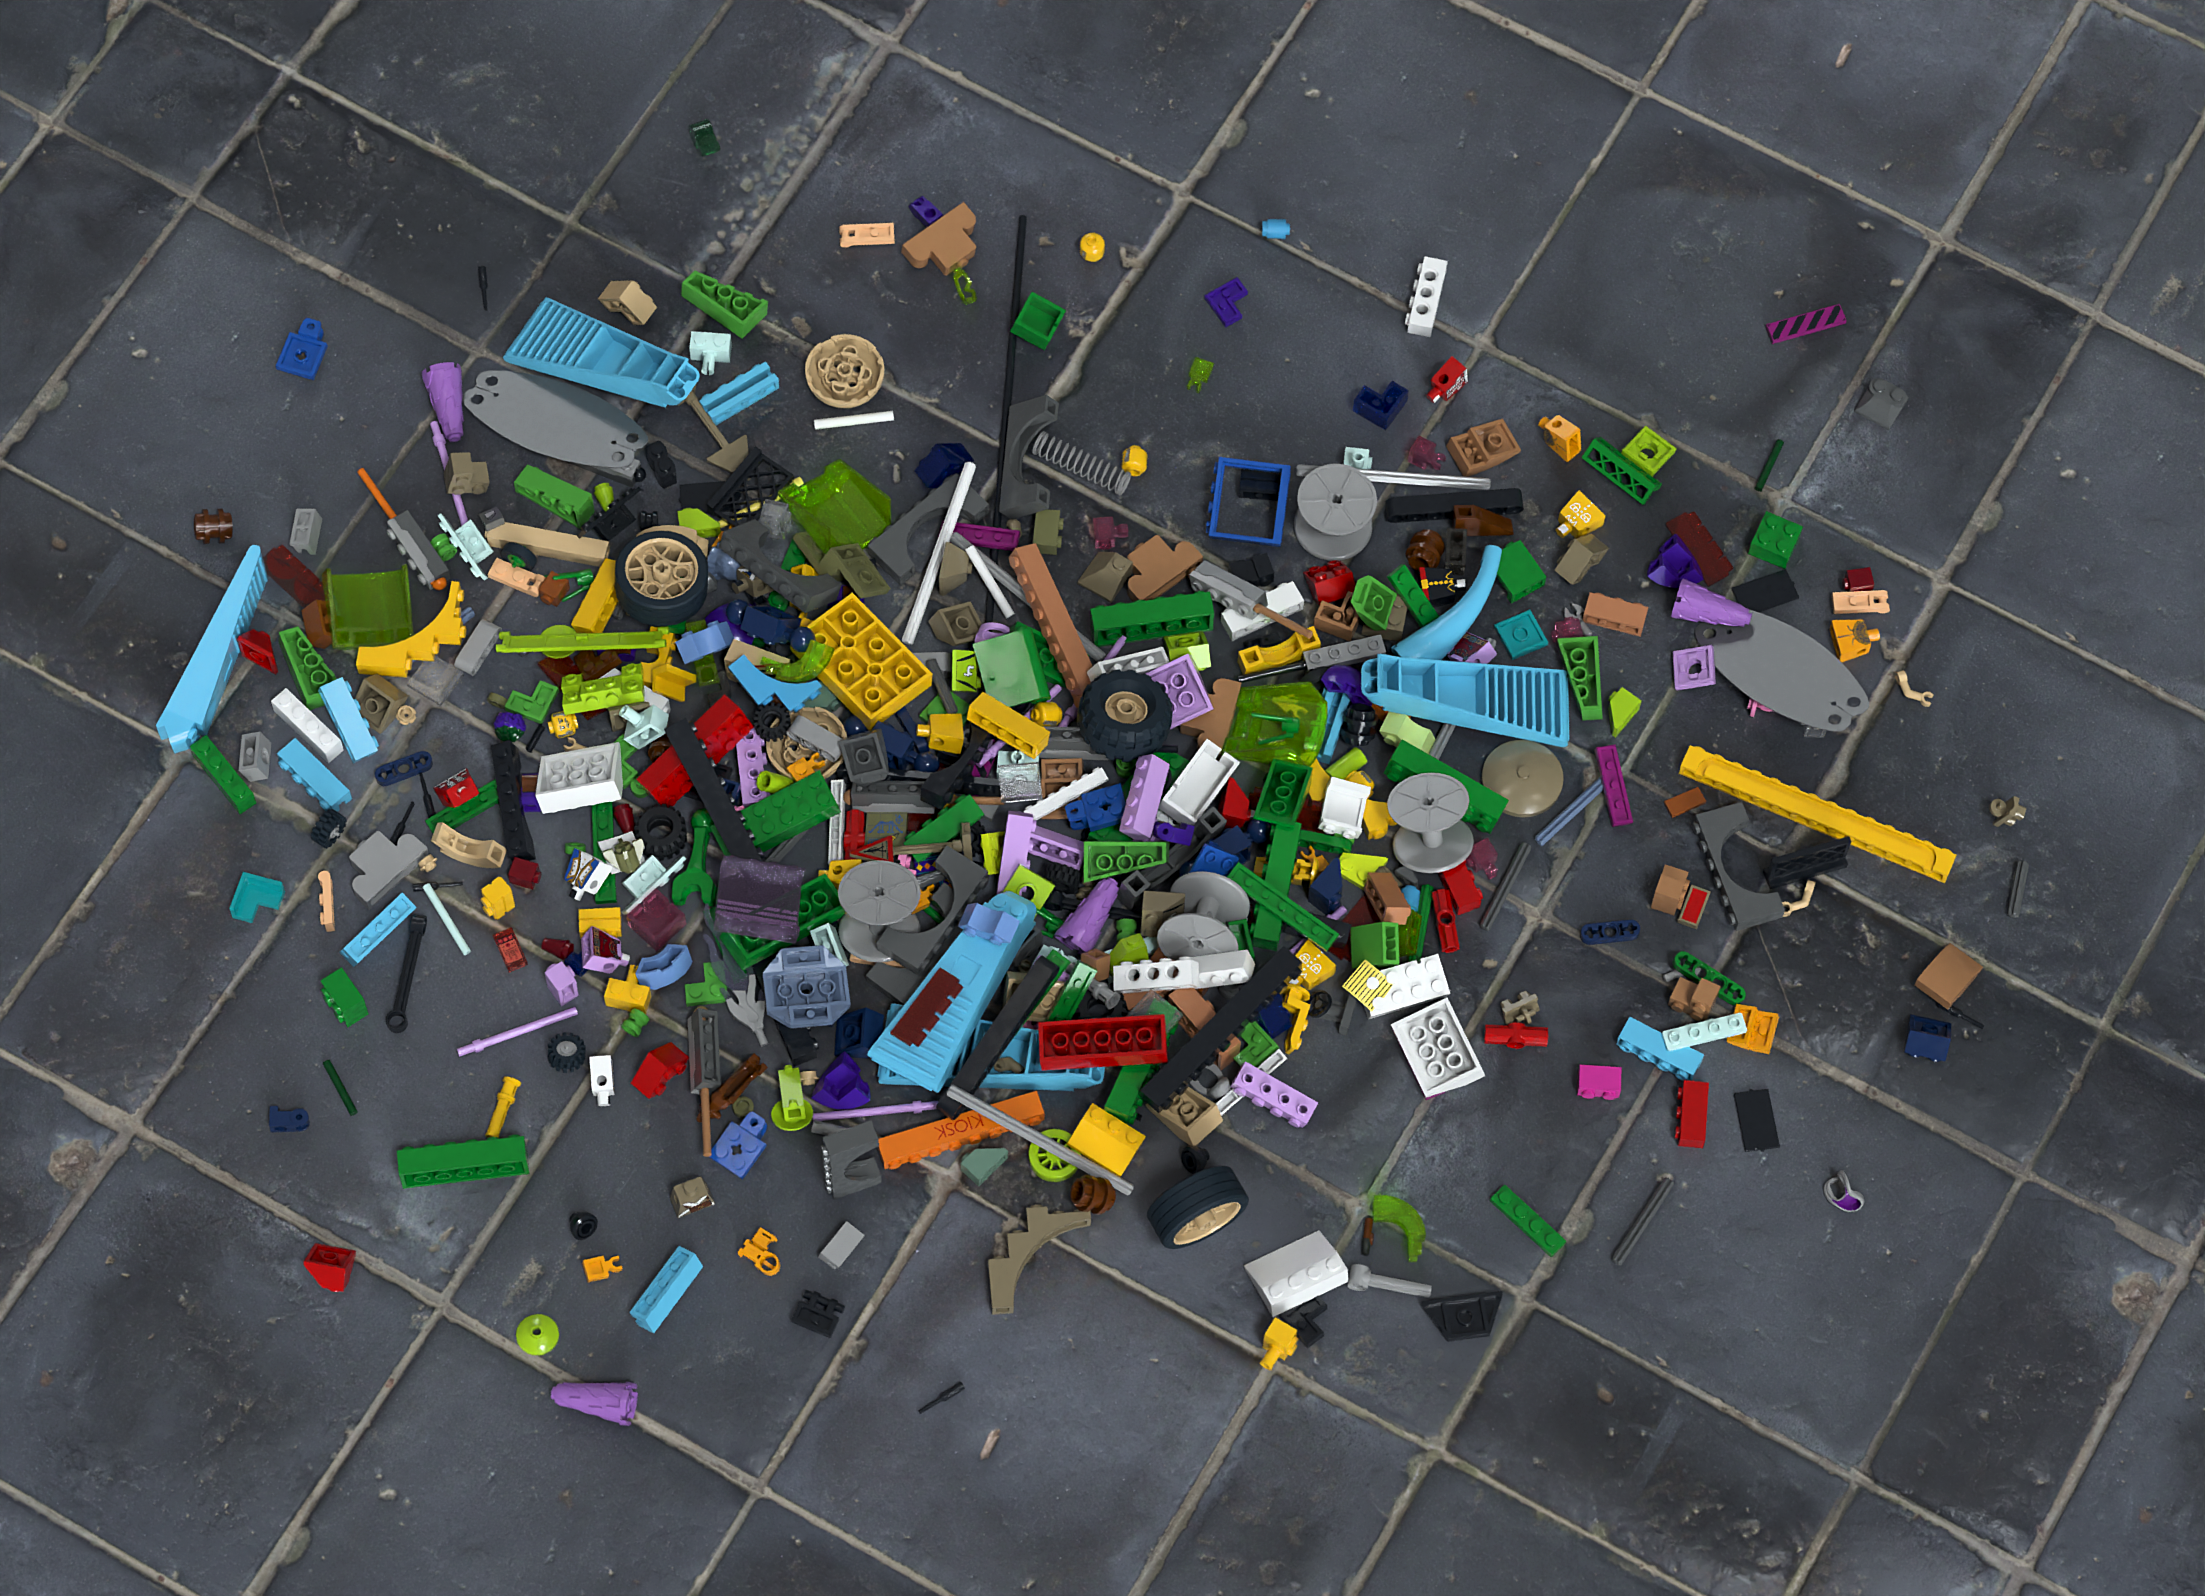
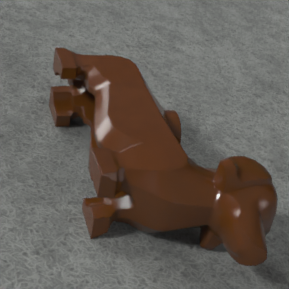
M755 1053L749 1059L743 1061L711 1095L709 1099L710 1119H720L721 1113L719 1110L726 1109L730 1104H733L750 1082L768 1068L764 1063L759 1065L760 1057ZM701 1102L696 1119L698 1122H702Z

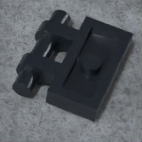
M806 1290L803 1298L810 1301L808 1304L799 1302L791 1322L831 1338L839 1321V1317L833 1315V1313L836 1311L842 1314L845 1306L839 1304L838 1300L833 1298L830 1300L822 1297L821 1293L816 1291L813 1293ZM817 1304H820L824 1307H827L826 1311H823L821 1309L816 1308L815 1306Z

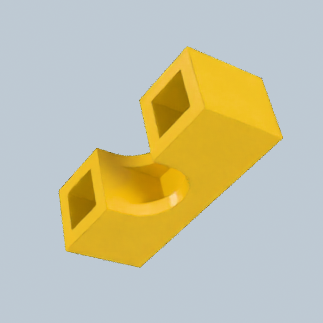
M651 626L650 631H658V627ZM675 633L663 635V639H666V647L647 648V653L658 656V659L653 663L641 662L644 685L652 689L653 669L664 664L672 665L673 657H671L673 650L676 651L677 645L675 642L678 641L675 638Z

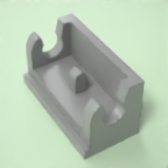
M296 509L290 546H293L298 553H302V549H305L309 554L316 555L322 518L316 509Z
M846 1221L818 1258L833 1269L839 1268L865 1235Z

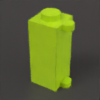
M786 1065L784 1070H778L785 1122L806 1119L799 1068H792L791 1065Z

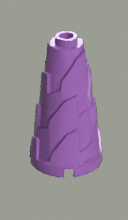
M454 362L429 366V372L426 371V368L422 371V379L445 438L449 439V442L459 441L463 436L462 422L464 421L461 366L457 363L456 367H454Z
M1682 579L1671 617L1692 622L1700 621L1714 625L1723 624L1744 627L1745 624L1749 625L1752 613H1749L1748 608L1726 599L1721 594Z
M1110 877L1099 881L1088 897L1082 900L1076 910L1057 929L1054 934L1055 938L1069 949L1078 950L1080 955L1093 950L1102 933L1101 929L1109 916V911L1118 896V882Z
M563 1382V1384L558 1383L557 1386H553L551 1399H554L555 1403L559 1406L580 1410L605 1420L617 1422L619 1425L629 1426L632 1422L627 1421V1419L634 1418L638 1392H632V1388H637L636 1383Z

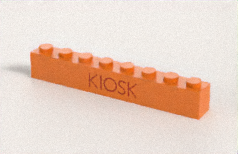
M1037 1091L991 1104V1106L1027 1126H1036L1045 1120V1113ZM971 1110L960 1114L956 1120H951L948 1117L880 1138L879 1147L877 1148L884 1169H896L904 1163H916L923 1157H935L949 1149L950 1151L958 1150L962 1145L969 1143L974 1145L980 1143L982 1139L989 1137L991 1139L997 1138L1002 1133L1010 1130Z

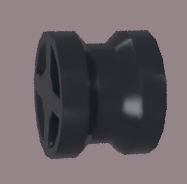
M641 511V531L658 526V511H653L652 513Z

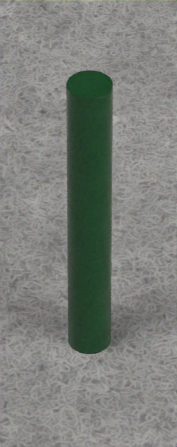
M1777 439L1757 481L1756 491L1761 492L1776 462L1784 444L1780 439Z
M330 1060L324 1061L323 1065L350 1116L357 1114L358 1111Z

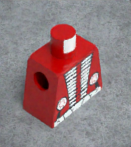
M1451 356L1432 377V389L1426 394V397L1432 403H1435L1440 397L1448 401L1468 382L1467 368Z
M467 768L433 787L442 805L452 808L460 806L479 794V790Z

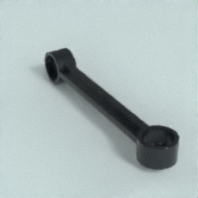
M1052 891L1043 907L1051 911H1061L1063 909L1075 911L1082 900L1066 898L1063 894ZM1111 907L1109 911V919H1133L1137 924H1142V912Z
M413 914L410 937L394 1008L386 1016L387 1027L393 1033H401L408 1026L405 1011L422 936H424L426 931L427 916ZM394 1016H401L404 1018V1022L399 1027H392L390 1019Z

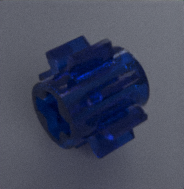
M582 951L579 954L572 952L564 961L566 967L569 965L575 975L582 977L588 971V969L582 966Z

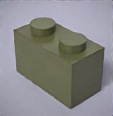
M1046 509L1036 512L1033 544L1036 543L1041 554L1057 555V548H1061L1062 536H1059V530H1063L1064 518H1060V510Z

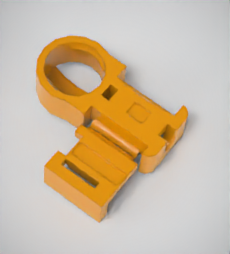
M760 1227L752 1238L753 1243L747 1239L744 1242V1248L739 1249L738 1255L740 1258L744 1255L753 1261L755 1267L767 1276L775 1275L780 1270L781 1263L778 1257L767 1251L769 1243L771 1241L777 1242L778 1239ZM775 1258L776 1266H773L765 1259ZM762 1264H764L765 1266H767V1267L770 1268L771 1270H770V1271L764 1270V1269L762 1268Z

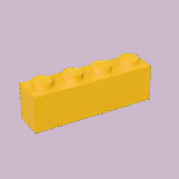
M605 558L602 566H600L588 593L571 623V626L577 633H602L618 603L615 592L616 560Z
M982 692L969 705L967 720L1029 757L1035 759L1048 745L1050 731L999 702L994 697Z

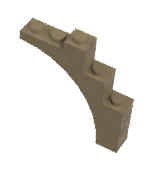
M1032 1205L1030 1208H1026L1028 1232L1015 1230L1007 1234L1009 1258L995 1256L992 1259H988L992 1315L1014 1313V1294L1017 1281L1029 1259L1046 1242L1059 1234L1076 1228L1091 1226L1090 1211L1084 1212L1077 1209L1070 1213L1055 1211L1052 1214H1048L1047 1206Z

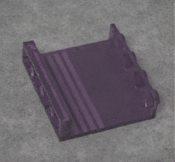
M724 855L719 870L713 930L796 944L800 932L798 918L801 885L805 868H799L795 865H780L776 862H762L757 859H743L734 855Z

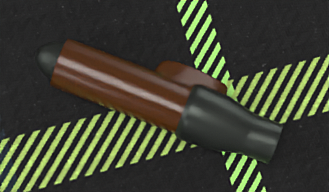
M1370 1215L1365 1218L1362 1239V1255L1364 1256L1369 1255L1370 1247L1374 1241V1234L1372 1233L1373 1219Z

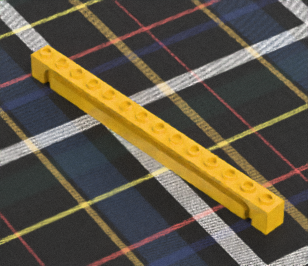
M1689 746L1679 770V774L1833 838L1841 839L1849 836L1851 840L1850 845L1942 883L1946 882L1956 858V854H1953L1949 849L1936 847L1929 841L1919 840L1910 833H1902L1895 830L1891 825L1878 823L1871 817H1864L1852 809L1839 807L1835 802L1822 800L1813 793L1800 791L1796 786L1783 784L1776 778L1766 777L1757 770H1749L1738 762H1730L1722 756L1708 753L1698 746Z

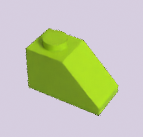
M685 508L677 511L679 526L697 530L698 536L709 538L719 536L721 533L720 523L698 508Z
M1623 687L1618 692L1614 691L1608 699L1610 702L1608 713L1612 736L1615 738L1638 712L1641 705V700Z
M1140 933L1120 939L1110 953L1109 974L1111 977L1114 976L1113 966H1120L1121 962L1140 964L1141 960H1149L1147 945Z

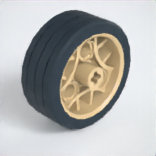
M652 531L633 538L619 552L615 564V592L621 607L632 618L652 626L676 625L690 619L703 606L708 591V564L703 551L693 540L671 531ZM643 578V581H631V579Z
M1223 1165L1214 1166L1184 1178L1163 1192L1149 1207L1147 1218L1165 1248L1180 1249L1198 1243L1232 1223L1246 1209L1249 1197L1231 1167Z

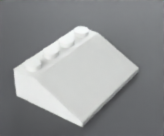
M619 742L541 756L535 796L543 814L609 801L613 802L622 798L623 779Z
M1448 998L1440 1000L1391 1024L1426 1097L1465 1086L1485 1076Z
M1319 1230L1244 1265V1269L1272 1317L1348 1282V1269L1337 1251Z

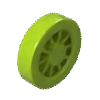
M1048 1129L1041 1132L1049 1138H1058V1143H1060L1061 1139L1064 1140L1066 1144L1063 1146L1070 1147L1067 1145L1072 1136L1069 1132L1061 1129ZM1031 1142L1028 1152L1029 1164L1032 1171L1039 1178L1049 1182H1061L1069 1179L1078 1170L1072 1164ZM1071 1148L1072 1151H1074V1152L1078 1153L1079 1155H1081V1153H1079L1078 1151H1076V1150H1074L1073 1148ZM1054 1166H1057L1058 1169H1057V1170H1053V1167H1054Z

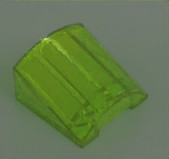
M841 459L825 466L824 474L800 486L792 483L778 491L779 497L825 555L831 547L858 543L863 550L868 547L869 542L874 537L878 538L885 528L891 525L890 497Z
M403 564L396 571L337 575L331 574L330 568H326L322 573L333 649L359 650V647L386 646L414 636L407 564Z
M1306 681L1241 687L1236 705L1240 708L1232 736L1225 738L1221 756L1226 752L1239 760L1271 764L1274 758L1311 767L1322 747L1327 724V701L1314 685ZM1251 713L1280 717H1299L1300 731L1299 733H1294V738H1285L1259 745L1258 741L1286 734V731H1282V722L1252 717Z

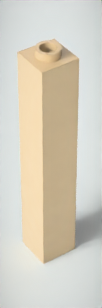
M508 522L486 532L485 530V538H487L488 544L491 547L503 549L506 543L513 542L525 546L534 555L592 566H602L605 558L608 559L610 553L609 541L583 536L579 539L577 535Z

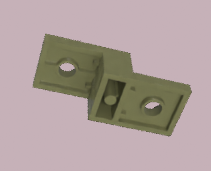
M824 529L799 532L793 537L798 548L819 575L828 573L837 581L847 580L860 599L887 594L891 589L858 543L836 547Z

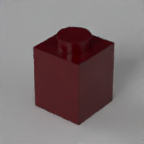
M1871 568L1847 570L1845 577L1842 578L1843 589L1847 590V592L1873 591L1874 580Z
M515 857L508 873V878L511 884L533 890L535 883L538 884L540 882L542 872L539 870L538 863Z

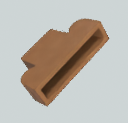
M963 202L904 243L901 253L916 268L925 267L929 259H931L944 275L950 274L958 267L961 269L975 255L976 245L968 235H971L974 231L976 217Z
M1155 535L1147 542L1137 545L1134 551L1127 556V559L1133 562L1134 574L1128 581V596L1133 602L1141 599L1145 601L1154 600L1186 578L1190 568L1198 567L1203 562V556L1187 541L1178 543L1175 551H1172L1159 535Z
M1225 678L1217 679L1213 684L1212 694L1208 693L1214 709L1180 725V733L1198 737L1197 751L1206 739L1221 748L1222 750L1216 758L1217 761L1224 754L1242 686L1241 682Z

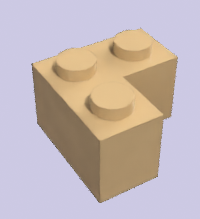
M632 280L611 281L598 298L610 312H622L633 325H644L657 308L652 302V298L644 294L639 284Z

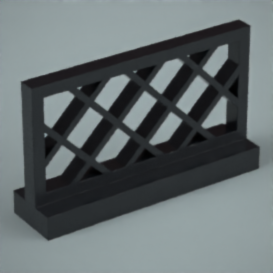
M755 446L707 503V511L712 516H718L732 527L739 525L737 518L749 517V521H751V516H754L752 520L756 519L758 521L792 481L794 475L762 454V450ZM764 461L770 465L771 471L759 472L758 466ZM783 474L787 477L783 482L775 483L774 475ZM771 475L772 483L761 485L760 476ZM757 477L758 485H746L748 478ZM773 488L774 493L772 496L762 497L761 489ZM759 490L760 498L748 499L747 491ZM745 491L746 500L734 501V495L737 492ZM761 502L762 508L759 511L750 512L749 504ZM747 504L748 512L736 514L735 505ZM733 506L734 514L725 515L721 510L724 507Z
M1844 837L1772 858L1769 867L1763 870L1769 888H1777L1847 868L1846 855L1851 844L1850 837Z

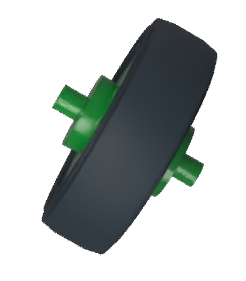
M508 542L502 549L501 555L503 559L511 563L514 568L517 566L531 571L537 563L536 556L525 546Z

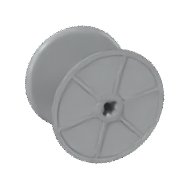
M1328 464L1311 471L1303 479L1298 490L1297 501L1299 508L1294 517L1296 538L1307 552L1317 558L1328 561L1349 559L1360 553L1371 538V518L1377 506L1375 488L1364 473L1348 465Z
M1422 773L1408 777L1395 786L1389 795L1387 806L1391 818L1401 826L1393 839V852L1397 860L1405 867L1422 873L1444 872L1465 861L1473 849L1474 839L1468 825L1460 820L1465 815L1469 806V795L1464 785L1449 775Z
M876 860L859 864L844 875L838 888L839 901L845 910V914L842 916L839 924V937L843 946L852 955L870 962L894 961L877 949V941L887 927L904 933L921 932L916 914H911L919 903L921 889L917 878L910 870L894 862Z
M1192 872L1178 878L1173 883L1170 892L1185 893L1184 914L1173 916L1161 925L1157 940L1163 954L1169 959L1179 961V957H1195L1238 951L1237 939L1228 928V922L1247 918L1250 911V902L1245 891L1233 880L1212 872Z

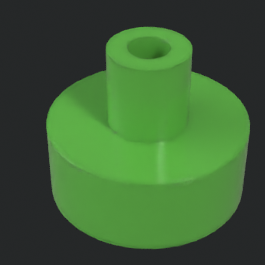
M635 777L630 785L632 794L638 798L647 797V792L636 780L638 777Z
M570 842L565 844V853L571 856L574 848L586 851V845L583 843Z

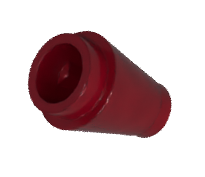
M629 804L616 806L613 815L623 834L631 831L635 833L633 808H630Z
M545 938L542 942V950L565 960L572 957L574 944L570 943L569 940Z

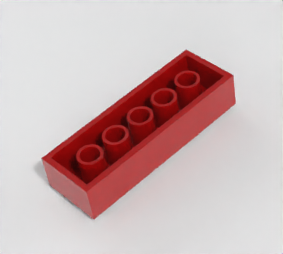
M725 694L694 723L698 730L695 733L697 739L703 740L707 747V750L704 752L707 758H713L715 764L719 763L754 728L740 707ZM673 745L636 779L653 801L660 807L662 804H666L667 808L674 806L694 786Z
M1165 1014L1038 1022L1039 1053L1042 1071L1168 1063Z

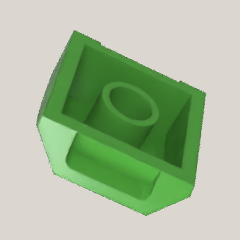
M1367 575L1357 580L1351 604L1360 619L1374 631L1386 630L1397 593L1372 576Z

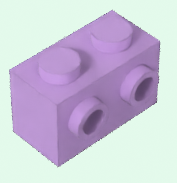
M561 961L547 968L544 972L547 987L561 1007L579 996L577 982L574 978L575 973L569 965L566 967Z

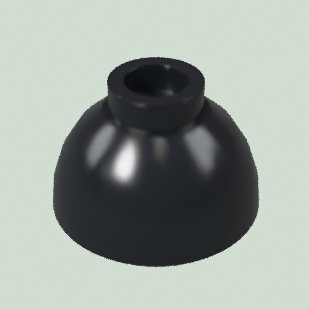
M1197 1146L1184 1147L1181 1154L1182 1163L1191 1174L1202 1171L1210 1157L1206 1149H1201Z
M575 1212L571 1215L570 1231L575 1239H587L595 1232L598 1220L593 1214Z

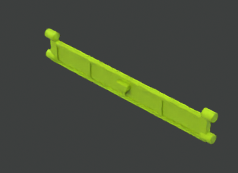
M669 626L658 627V631L522 636H511L510 631L499 632V639L503 641L502 644H496V652L666 647L667 643L666 639H663V635L669 634Z

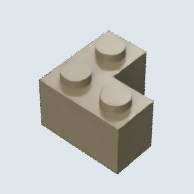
M470 452L450 453L444 470L447 494L486 493L490 483L486 462H472Z
M1592 533L1586 536L1582 535L1577 539L1574 538L1568 544L1566 554L1561 555L1557 560L1558 565L1555 571L1570 584H1577L1581 582L1591 566L1600 563L1609 547Z

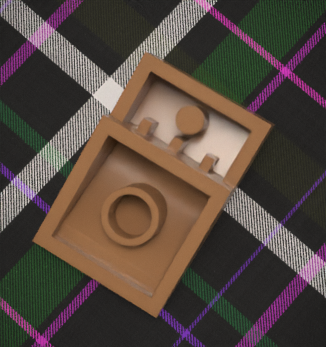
M1503 419L1472 427L1467 433L1451 437L1446 445L1459 470L1465 477L1490 469L1521 451Z
M1082 758L1041 759V799L1048 798V795L1053 792H1059V789L1063 786L1068 787L1074 780L1082 779L1081 776L1084 775V760ZM1079 796L1078 798L1072 800L1069 803L1082 800V796ZM1067 804L1041 819H1068L1065 810Z
M1949 943L1917 978L1915 986L1948 1010L1981 972L1983 966Z

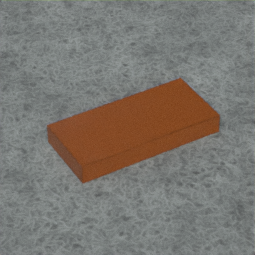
M1699 787L1664 801V805L1672 818L1706 804V800Z

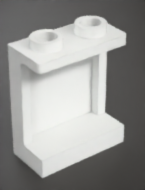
M1331 777L1326 786L1318 828L1329 834L1337 833L1347 839H1357L1362 833L1361 824L1366 799L1370 795L1371 787Z

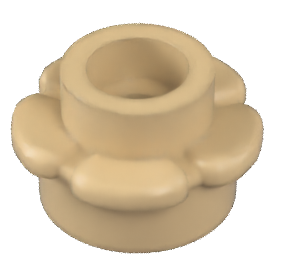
M402 706L399 708L396 718L401 724L408 725V723H413L416 720V711L410 706Z
M432 854L423 858L418 863L421 867L420 870H425L428 873L437 866L435 863L437 858H434Z
M816 1071L800 1072V1080L803 1085H814L815 1081L819 1079Z

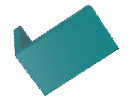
M243 872L230 905L232 917L253 923L259 905L279 910L285 894L283 883Z

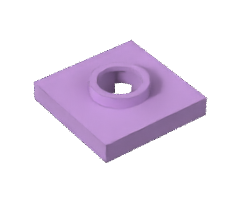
M1712 645L1673 651L1674 684L1677 691L1716 684L1714 647ZM1694 664L1702 665V671L1699 674H1689L1690 667Z

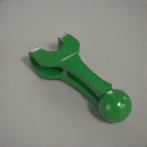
M705 808L697 810L691 817V826L694 830L693 851L686 871L679 874L673 881L672 900L675 906H683L687 896L695 891L702 892L701 898L705 906L715 905L717 888L712 878L706 873V857L711 838L709 833L712 832L710 826L714 825V822Z

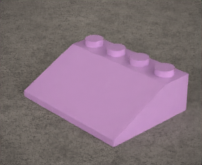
M1186 654L1146 673L1151 676L1154 682L1157 681L1163 686L1165 693L1168 694L1171 700L1173 715L1170 730L1214 709L1192 655Z

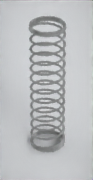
M1045 431L1039 434L1032 449L1034 455L1039 453L1040 458L1046 455L1047 461L1053 458V464L1059 462L1061 468L1066 466L1068 471L1073 469L1074 474L1080 472L1081 477L1087 475L1088 481L1094 478L1095 484L1101 481V487L1108 485V490L1114 489L1116 494L1122 495L1127 488L1131 473L1127 471L1123 475L1124 469L1119 473L1116 484L1111 489L1109 488L1117 466L1114 467L1108 482L1103 486V478L1110 467V462L1106 465L1101 479L1096 482V475L1103 464V459L1099 462L1094 476L1089 479V472L1096 461V456L1093 457L1086 474L1082 476V469L1090 453L1086 454L1081 468L1075 472V466L1083 453L1082 449L1079 451L1074 465L1068 469L1069 461L1076 450V446L1072 448L1067 462L1062 466L1061 461L1069 447V443L1065 445L1060 459L1055 463V455L1062 444V439L1058 442L1053 456L1048 459V452L1055 441V436L1052 437L1046 453L1041 456V449L1049 434Z

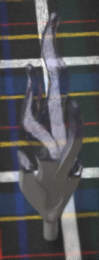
M706 903L704 908L705 923L719 941L723 953L722 961L718 957L713 940L707 934L703 935L709 947L711 966L718 979L736 996L739 1005L733 1001L731 995L724 988H720V993L723 995L732 1016L748 1027L752 1033L755 1032L760 1046L763 1047L769 1044L763 1032L764 993L759 991L756 1003V978L752 966L746 968L747 973L745 974L720 940L723 929L715 925L710 915L709 904Z

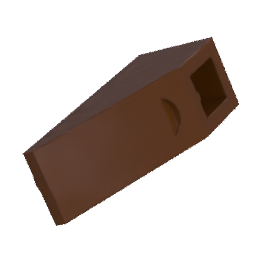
M1475 505L1453 506L1452 528L1454 537L1514 535L1512 521L1509 518Z

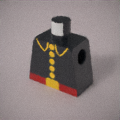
M1419 567V587L1433 608L1453 603L1455 592L1466 590L1465 579L1453 580L1451 569Z

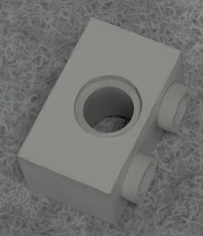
M261 732L243 734L241 739L238 771L250 782L268 779L271 742Z

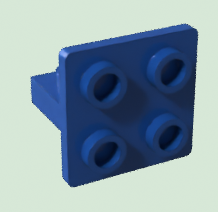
M1210 841L1209 844L1203 845L1189 873L1212 872L1227 877L1236 866L1239 858L1224 851L1217 843Z

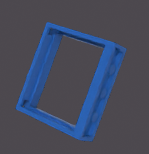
M1219 457V462H1215L1214 474H1217L1216 482L1212 481L1211 493L1214 494V500L1209 502L1208 513H1212L1211 521H1207L1206 533H1209V538L1281 547L1291 466ZM1225 467L1282 473L1273 539L1217 532Z

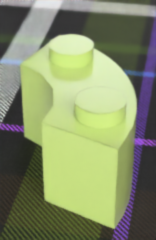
M1388 712L1379 730L1387 744L1397 748L1403 739L1429 754L1436 740L1430 729L1416 724L1407 715Z

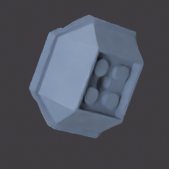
M824 945L781 949L763 972L767 1015L789 1028L832 1025L850 1008L846 965L831 954ZM807 989L810 990L811 993L804 994L801 991Z

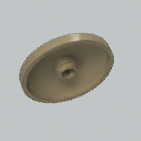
M1513 740L1495 748L1484 763L1481 777L1483 786L1509 800L1503 813L1515 817H1532L1550 809L1561 794L1564 780L1563 770L1557 757L1545 746L1529 740Z

